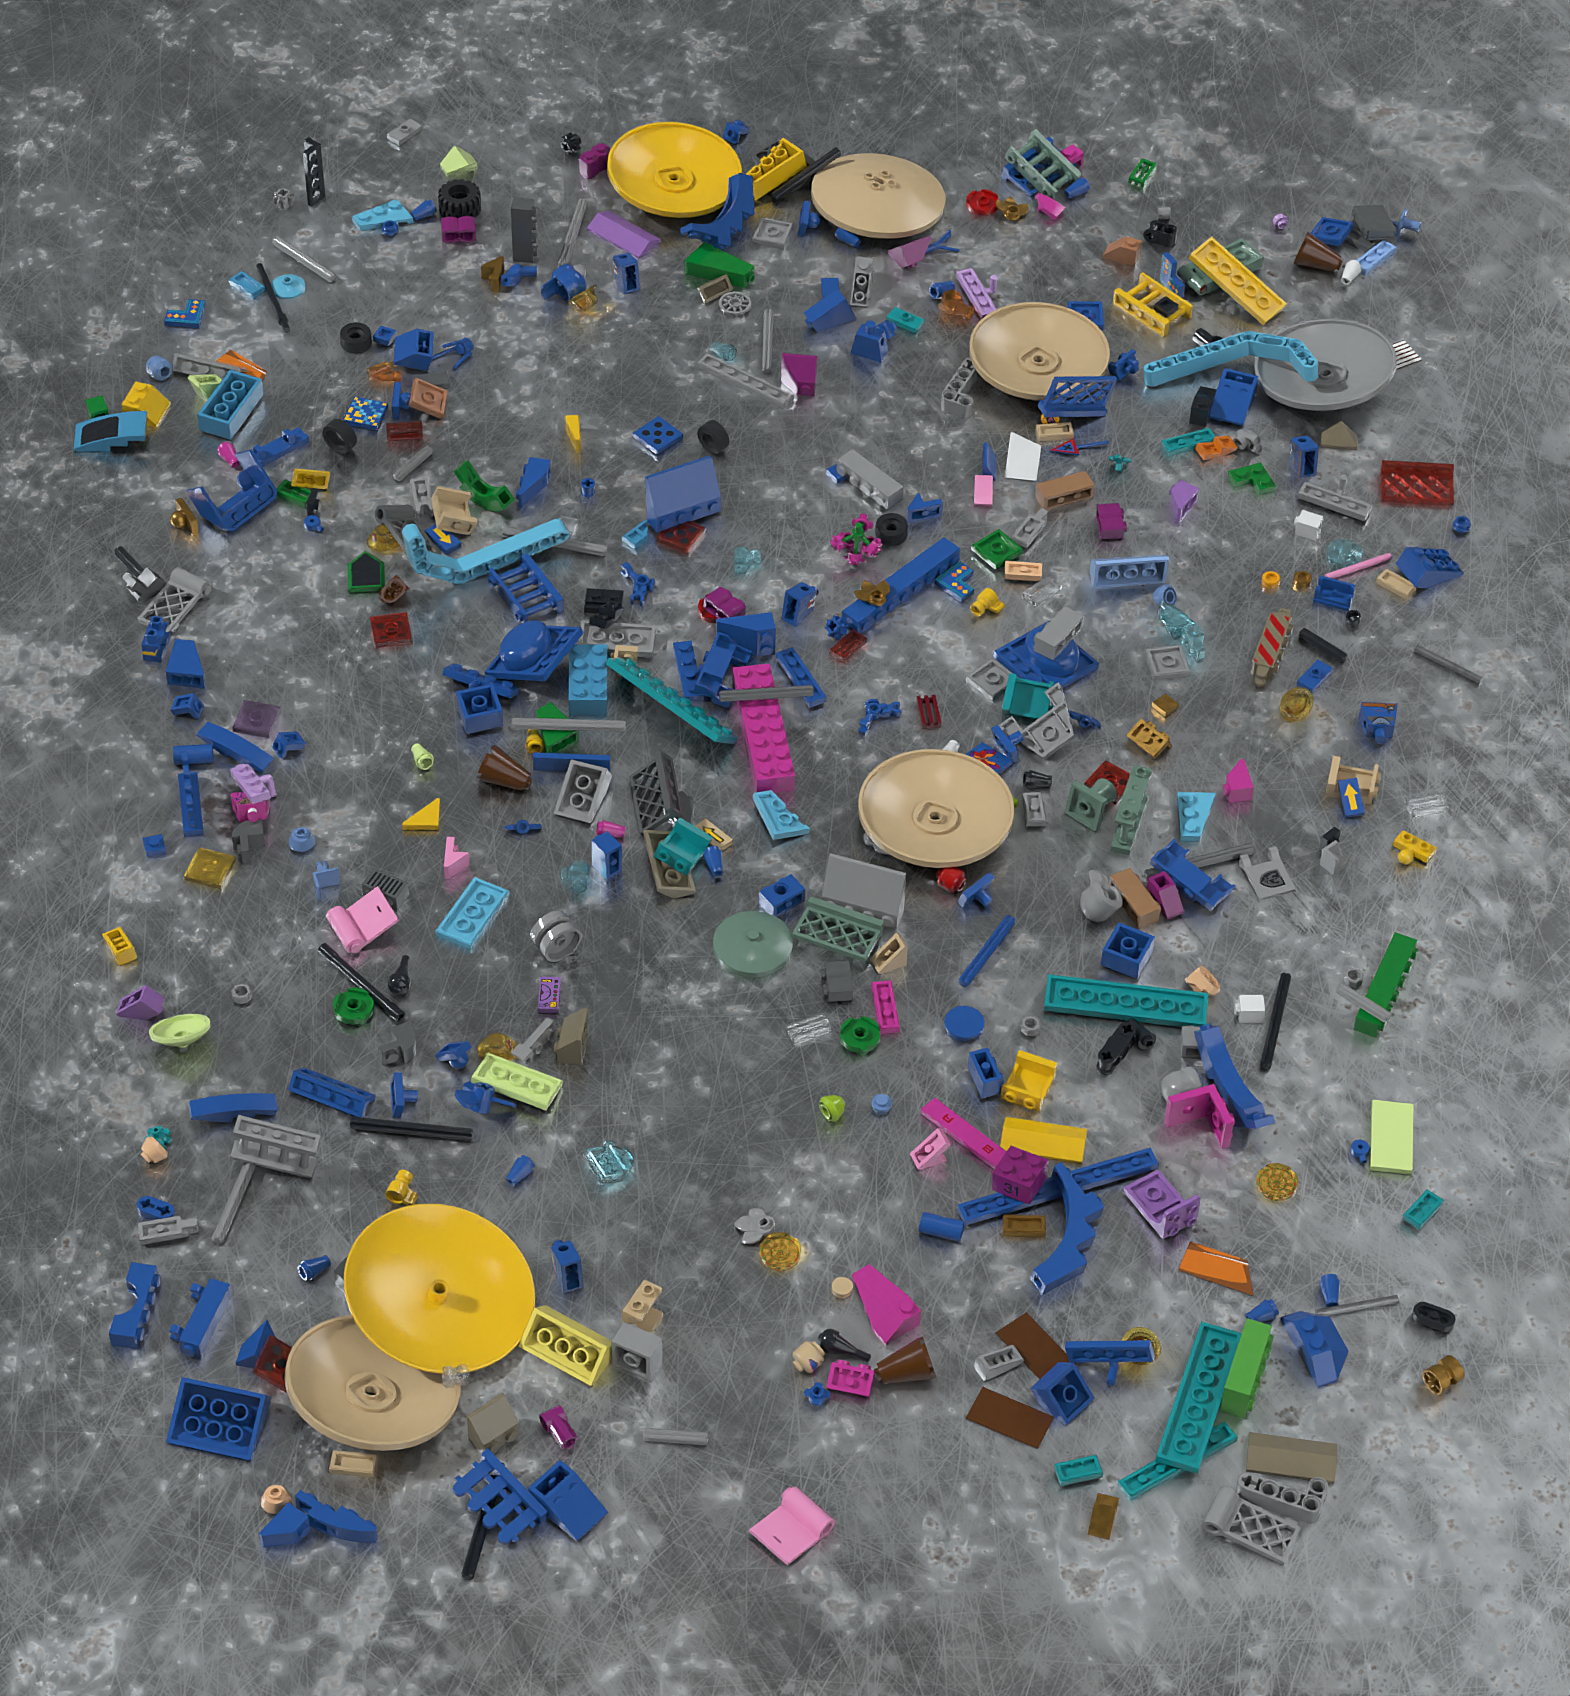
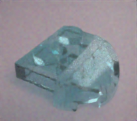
M605 1140L603 1146L585 1148L582 1154L600 1184L623 1181L630 1173L634 1163L631 1151L625 1146L623 1149L616 1146L615 1141Z

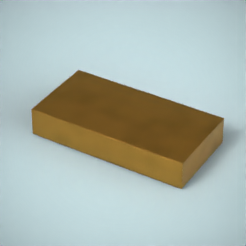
M1003 1215V1236L1045 1237V1216Z

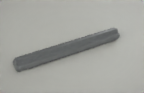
M812 685L719 691L720 702L808 697L813 696L814 690Z

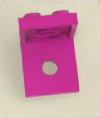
M1214 1084L1168 1096L1164 1119L1167 1128L1206 1117L1221 1148L1230 1146V1140L1233 1137L1232 1129L1233 1125H1235L1234 1116L1228 1112L1226 1101L1223 1097H1220Z

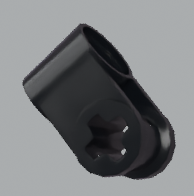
M1153 220L1149 223V228L1144 231L1143 237L1148 242L1165 247H1173L1176 245L1177 227Z

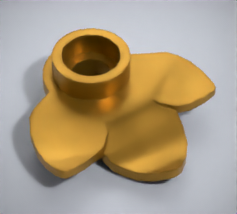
M1012 197L1007 198L1004 202L996 200V207L1009 220H1018L1021 215L1027 214L1029 209L1028 204L1017 205Z
M864 580L861 590L854 591V594L861 601H867L874 606H881L886 602V595L890 592V586L886 580L881 581L877 586Z

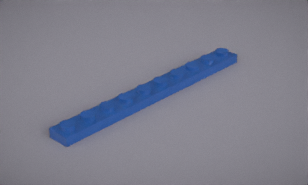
M1150 1147L1072 1170L1071 1172L1077 1184H1080L1084 1190L1157 1169L1159 1163ZM1049 1177L1030 1205L1001 1193H995L958 1204L957 1210L962 1221H965L966 1226L1062 1197L1054 1179Z

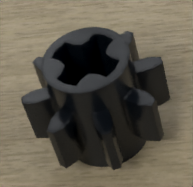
M570 132L561 138L563 140L561 147L565 152L573 154L581 149L579 146L581 138L577 134L572 135Z

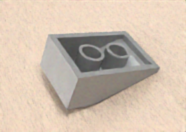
M571 760L553 814L591 824L607 793L612 774L607 768Z

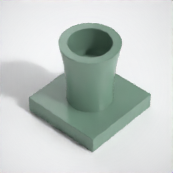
M1098 779L1091 788L1075 780L1071 784L1064 813L1096 832L1100 829L1105 806L1116 800L1117 791L1114 785L1107 779Z

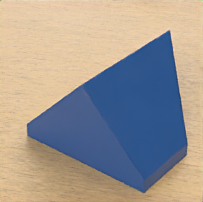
M268 1320L241 1345L235 1363L237 1366L267 1371L265 1363L271 1362L274 1368L269 1372L278 1373L280 1367L277 1361L278 1359H283L284 1353L282 1349L280 1354H275L272 1351L274 1345L279 1347L280 1345Z

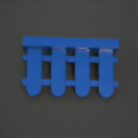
M181 752L183 773L178 774L184 837L204 835L197 772H190L188 753Z
M488 1448L481 1453L480 1463L475 1461L472 1463L473 1469L462 1478L458 1475L454 1480L456 1483L453 1485V1494L457 1497H462L467 1493L471 1497L468 1501V1510L472 1513H477L482 1509L486 1513L483 1517V1526L491 1529L497 1525L501 1529L498 1533V1542L502 1545H506L511 1541L515 1544L519 1541L517 1536L527 1527L533 1529L536 1526L534 1521L541 1525L547 1519L548 1511ZM484 1479L488 1485L476 1494L472 1488ZM499 1495L503 1501L491 1509L487 1504ZM514 1511L518 1517L506 1525L502 1520Z

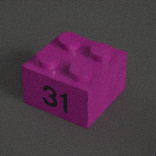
M1010 1146L992 1172V1190L1030 1205L1048 1178L1049 1160Z

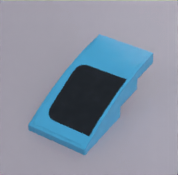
M147 411L109 414L76 424L74 452L110 451L111 446H128V441H145Z

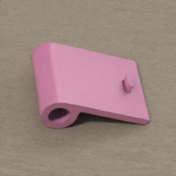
M378 886L346 910L342 906H336L331 908L326 914L327 920L348 953L359 952L363 947L400 921Z
M796 1486L788 1487L782 1494L781 1505L749 1530L754 1537L786 1565H789L825 1537L835 1525V1520Z

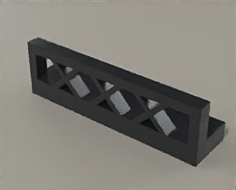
M308 137L304 140L305 151H303L307 203L312 207L326 196L321 144Z

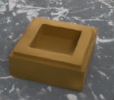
M1165 693L1152 702V707L1166 717L1179 708V703Z

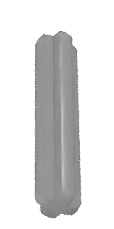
M425 445L393 473V479L398 482L403 480L433 453L432 448Z
M1344 983L1338 987L1337 993L1377 1019L1384 1023L1390 1019L1391 1013L1351 987Z
M644 1428L643 1440L707 1445L708 1433Z

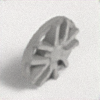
M728 292L719 299V307L723 314L734 315V317L736 315L743 316L744 313L751 309V299L741 292Z

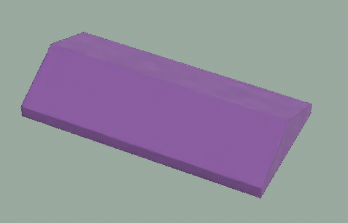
M611 211L598 212L587 227V231L638 259L661 242V239Z

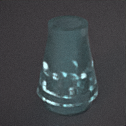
M714 341L710 347L711 351L715 352L725 361H732L737 354V349L732 344Z

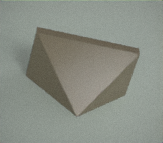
M727 274L698 287L704 304L734 290Z
M1341 421L1321 433V448L1357 450V435Z

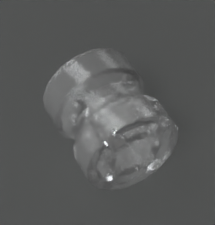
M461 1364L454 1368L452 1366H444L442 1369L444 1387L453 1388L455 1385L461 1387L468 1386L470 1382L468 1366L466 1364Z

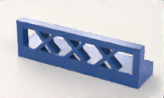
M304 1067L293 1071L288 1088L289 1091L357 1117H364L368 1103L375 1101L376 1098L375 1094Z

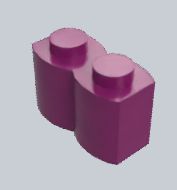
M599 143L591 151L583 153L579 157V174L586 179H591L597 176L600 171L606 170L611 148L604 143Z
M471 216L442 218V242L476 241L475 218Z
M1119 503L1097 504L1096 518L1101 539L1123 538L1124 532H1127L1126 521L1123 522V508H1120Z
M718 587L704 597L703 607L718 619L744 616L746 614L744 602L733 597L727 589Z

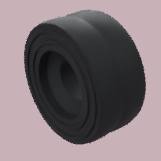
M359 322L349 323L342 327L340 331V344L342 348L349 353L355 354L367 351L372 344L370 328Z
M710 420L699 427L697 431L699 442L710 454H718L729 446V436L719 422Z
M896 513L883 514L876 521L875 536L884 545H900L907 539L908 522L902 515ZM888 528H894V529H896V530H895V531H890V530H887V529H888Z

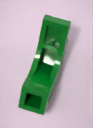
M469 460L464 461L453 471L462 484L459 487L461 491L470 492V500L488 511H502L515 500L505 485L494 487L483 481Z

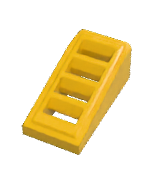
M566 415L565 429L576 452L580 453L579 416Z
M121 927L102 934L119 966L137 959L134 946Z

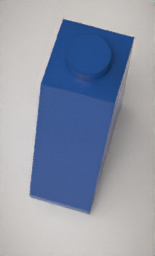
M838 289L803 312L807 318L804 321L810 329L813 327L817 333L857 319Z
M175 639L166 669L167 685L205 688L204 672L194 641Z

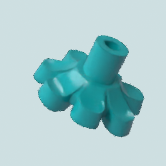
M1119 454L1109 456V460L1116 464L1115 471L1122 472L1123 465H1128V463L1132 462V458H1121Z
M162 1126L149 1128L147 1130L148 1136L144 1138V1141L147 1137L152 1136L165 1149L164 1143L169 1144L172 1141L169 1137L171 1132L168 1128L163 1129Z

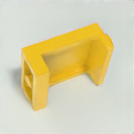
M1019 1050L1011 1074L1006 1084L1004 1083L1002 1086L1001 1099L1025 1106L1028 1109L1040 1111L1056 1076L1057 1062Z

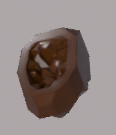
M395 575L380 590L379 600L387 604L394 603L409 587L400 577Z

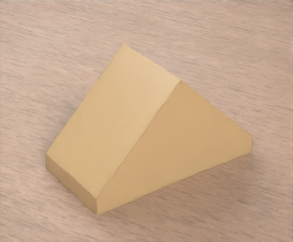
M896 932L870 960L879 974L906 966L908 947L900 934Z

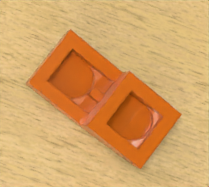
M1230 436L1214 437L1213 442L1197 443L1195 449L1203 460H1209L1232 453L1238 447Z

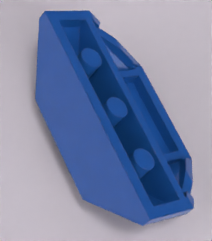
M1304 1311L1282 1316L1280 1320L1317 1388L1337 1382L1349 1350L1331 1318Z

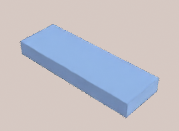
M1386 240L1379 242L1356 260L1361 264L1360 273L1366 276L1393 255L1397 247Z

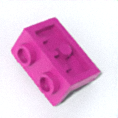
M837 1360V1363L831 1362L826 1388L870 1397L875 1371L871 1370L869 1365L859 1364L858 1367L850 1366V1362L844 1360Z

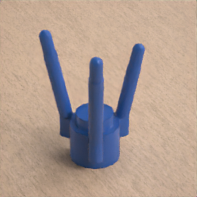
M466 337L443 344V348L454 347L433 355L432 360L456 350L458 354L464 355L453 366V369H456L467 357L472 355L471 351H473L474 345Z

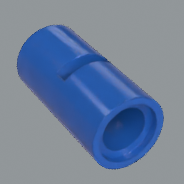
M212 744L173 746L174 765H183L181 752L188 753L189 764L214 763Z
M923 1212L919 1224V1232L960 1242L965 1221Z

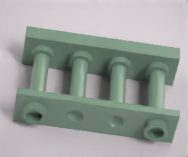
M1037 129L1031 131L1026 141L1027 144L1017 151L1010 146L1004 156L1041 194L1052 199L1055 198L1059 187L1066 182L1070 185L1073 184L1082 175ZM1031 148H1034L1039 155L1028 162L1022 155ZM1045 159L1051 166L1039 173L1034 166ZM1054 171H1057L1062 178L1051 185L1045 178Z
M1133 765L1114 820L1118 827L1111 845V851L1130 856L1149 798L1145 791L1152 773L1150 768Z

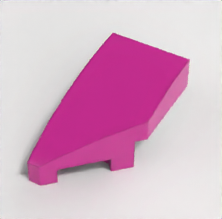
M1038 193L1035 196V199L1038 201V212L1043 211L1053 220L1065 209L1060 203L1046 195Z

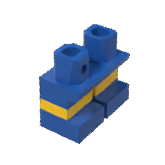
M152 616L141 643L143 660L159 663L163 661L171 639V633L166 632L169 622H163L162 617Z

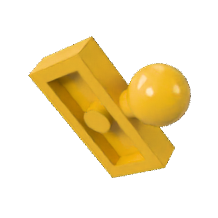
M1404 830L1394 839L1392 845L1401 850L1398 853V860L1404 865L1410 864L1413 861V857L1427 863L1436 853L1437 847Z

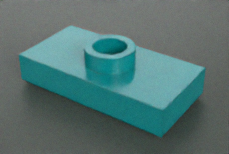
M894 307L886 316V320L888 319L890 323L894 321L896 326L915 334L925 324V319L897 307Z
M1426 1189L1403 1214L1402 1219L1420 1230L1444 1204V1200Z
M1097 1454L1054 1464V1470L1060 1486L1103 1477V1471Z

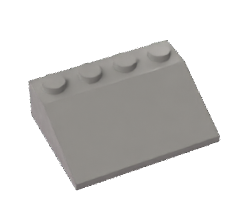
M830 853L822 900L884 920V926L897 929L904 912L906 873Z

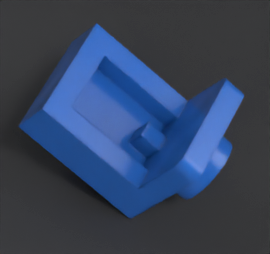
M740 120L727 122L723 139L736 144L739 141L740 134H748L750 127Z

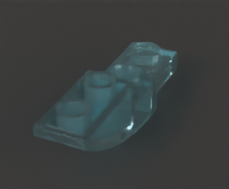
M1165 601L1160 602L1158 617L1165 624L1167 632L1171 634L1174 640L1180 639L1182 644L1186 645L1190 657H1193L1196 663L1204 662L1205 648L1203 646L1204 633L1180 609Z

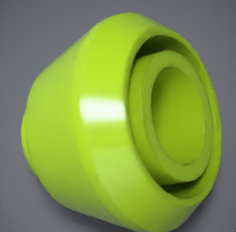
M836 1095L821 1097L819 1107L827 1120L836 1122L845 1111L844 1107L846 1105L842 1097Z

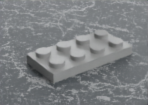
M589 620L581 621L583 634L579 638L578 644H607L609 655H611V652H615L616 645L638 646V657L652 658L656 625L615 622L607 629L589 625Z

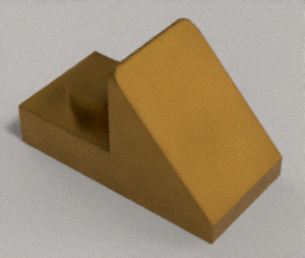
M500 256L481 266V278L489 280V284L492 285V292H499L501 277L505 270L504 256Z
M1101 1493L1097 1494L1088 1535L1110 1540L1119 1504L1118 1497Z

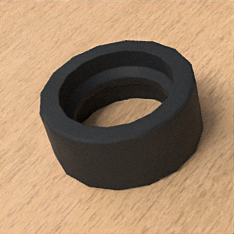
M341 419L332 420L322 430V436L326 444L339 454L348 453L357 443V436L354 430Z

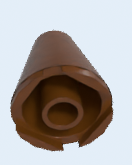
M1307 232L1293 263L1335 272V269H1340L1343 261L1340 260L1342 256L1313 234Z
M493 745L490 748L493 752L486 754L478 771L481 775L477 776V779L523 791L525 788L529 789L533 781L530 778L531 773L501 748Z
M923 1337L917 1338L877 1363L878 1368L874 1369L877 1380H882L883 1384L937 1378Z

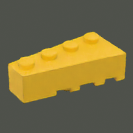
M782 138L779 141L780 144L777 147L774 146L767 157L764 156L760 159L761 163L758 166H753L746 173V175H750L753 178L754 201L807 167L803 150Z

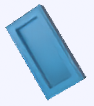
M243 271L229 279V283L251 299H255L266 291L265 286Z

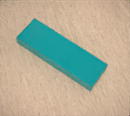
M1210 428L1162 440L1161 446L1169 457L1195 450L1197 443L1213 442L1216 436Z

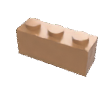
M1083 471L1037 483L1035 498L1041 508L1050 510L1093 498L1095 485L1087 472Z
M1131 868L1110 875L1109 882L1111 886L1116 887L1120 891L1123 902L1122 908L1138 929L1159 921L1160 904L1153 899L1149 889L1144 887L1139 876Z

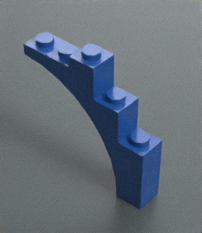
M738 173L730 177L727 199L719 216L710 224L690 223L680 228L681 235L688 236L689 239H699L701 242H707L722 251L731 247V236H735L736 233L743 231L742 220H747L748 217L754 215L752 176Z
M1062 1162L1054 1166L1051 1176L1060 1190L1065 1205V1234L1053 1254L1033 1269L1030 1278L1042 1295L1084 1273L1087 1260L1080 1251L1093 1244L1096 1234L1094 1228L1089 1223L1100 1218L1104 1209L1101 1198L1096 1197L1093 1191L1085 1194L1083 1187L1077 1184L1070 1169L1065 1167Z

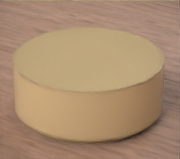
M846 1277L834 1279L831 1287L832 1294L840 1299L848 1298L853 1292L852 1281Z

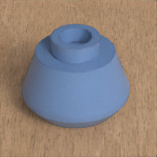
M1169 584L1162 585L1153 593L1154 603L1165 610L1171 609L1177 599L1176 591Z
M298 827L291 833L288 841L289 846L297 852L309 851L315 845V837L308 828Z

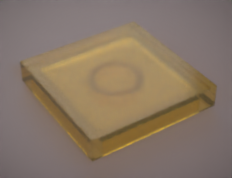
M199 847L184 874V880L222 889L236 862V857Z

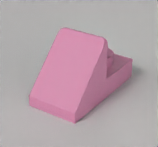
M447 837L444 876L445 879H450L470 864L469 853L459 852V845H455V837Z
M937 1128L910 1155L917 1169L923 1170L945 1163L947 1160L943 1152L951 1144L944 1130Z

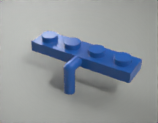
M453 663L443 669V676L469 684L468 689L493 684L496 694L507 698H512L518 694L519 687L514 686L512 682L496 680V677L479 674V671L474 669H464L460 664Z
M1150 1340L1066 1341L1065 1345L1069 1363L1109 1362L1110 1368L1106 1383L1111 1386L1116 1381L1119 1368L1118 1362H1154L1155 1357Z

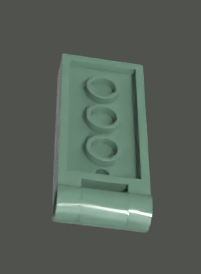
M1243 238L1224 246L1227 251L1251 272L1263 267L1264 256ZM1193 262L1182 265L1177 271V275L1199 295L1208 294L1220 288Z

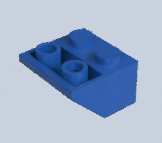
M416 328L395 338L393 365L428 371L433 355L434 332Z

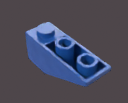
M529 457L528 463L524 464V477L521 476L520 489L516 491V500H519V508H522L548 485L551 475V460Z

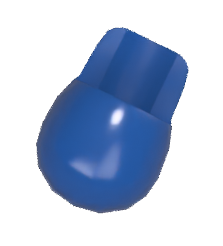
M564 264L555 269L552 273V278L543 284L541 295L546 300L558 294L566 302L577 300L585 293L587 283L584 276L575 270L572 265Z

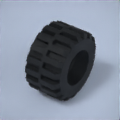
M456 179L446 182V184L439 188V212L442 217L460 218L471 216L476 218L480 214L481 194L479 187L475 183H471L469 180Z

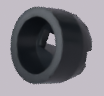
M1350 610L1347 612L1346 621L1350 626L1360 624L1361 614L1359 611Z

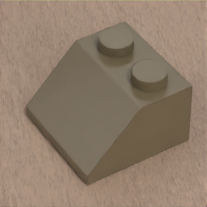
M583 1008L565 1017L563 1025L559 1026L557 1035L559 1042H555L554 1045L557 1063L582 1065L589 1035L588 1008Z
M501 1393L467 1416L469 1441L480 1453L484 1452L487 1448L492 1453H495L501 1446L507 1442L514 1441L520 1434L519 1421L504 1393Z

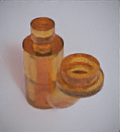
M385 361L367 368V374L371 380L402 381L399 371L391 372V369L396 368V365H393L394 361L390 363Z

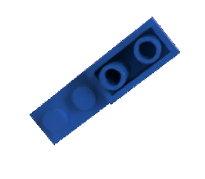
M302 1490L295 1495L296 1508L309 1516L312 1528L342 1540L361 1543L377 1542L378 1532L376 1525L370 1520L365 1521L359 1517L354 1510L341 1506L335 1511L332 1506L322 1504L313 1494H307Z

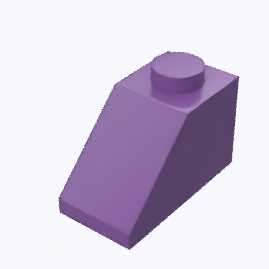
M1179 480L1169 491V495H1171L1170 505L1178 522L1182 520L1197 502L1199 493L1198 487L1183 480Z
M145 985L121 999L116 1015L125 1018L149 1020L162 1012L164 997Z

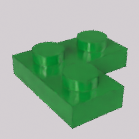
M1261 462L1228 471V477L1235 488L1252 484L1259 495L1276 491L1275 483Z

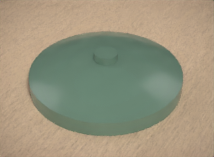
M744 911L726 918L717 927L713 937V951L719 964L727 971L747 978L765 977L776 973L787 964L793 950V938L787 925L776 916L761 911Z

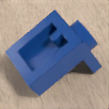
M195 693L175 697L170 711L173 715L190 713L194 719H199L204 705Z
M297 731L278 732L272 748L279 758L283 759L288 750L304 749L306 742Z

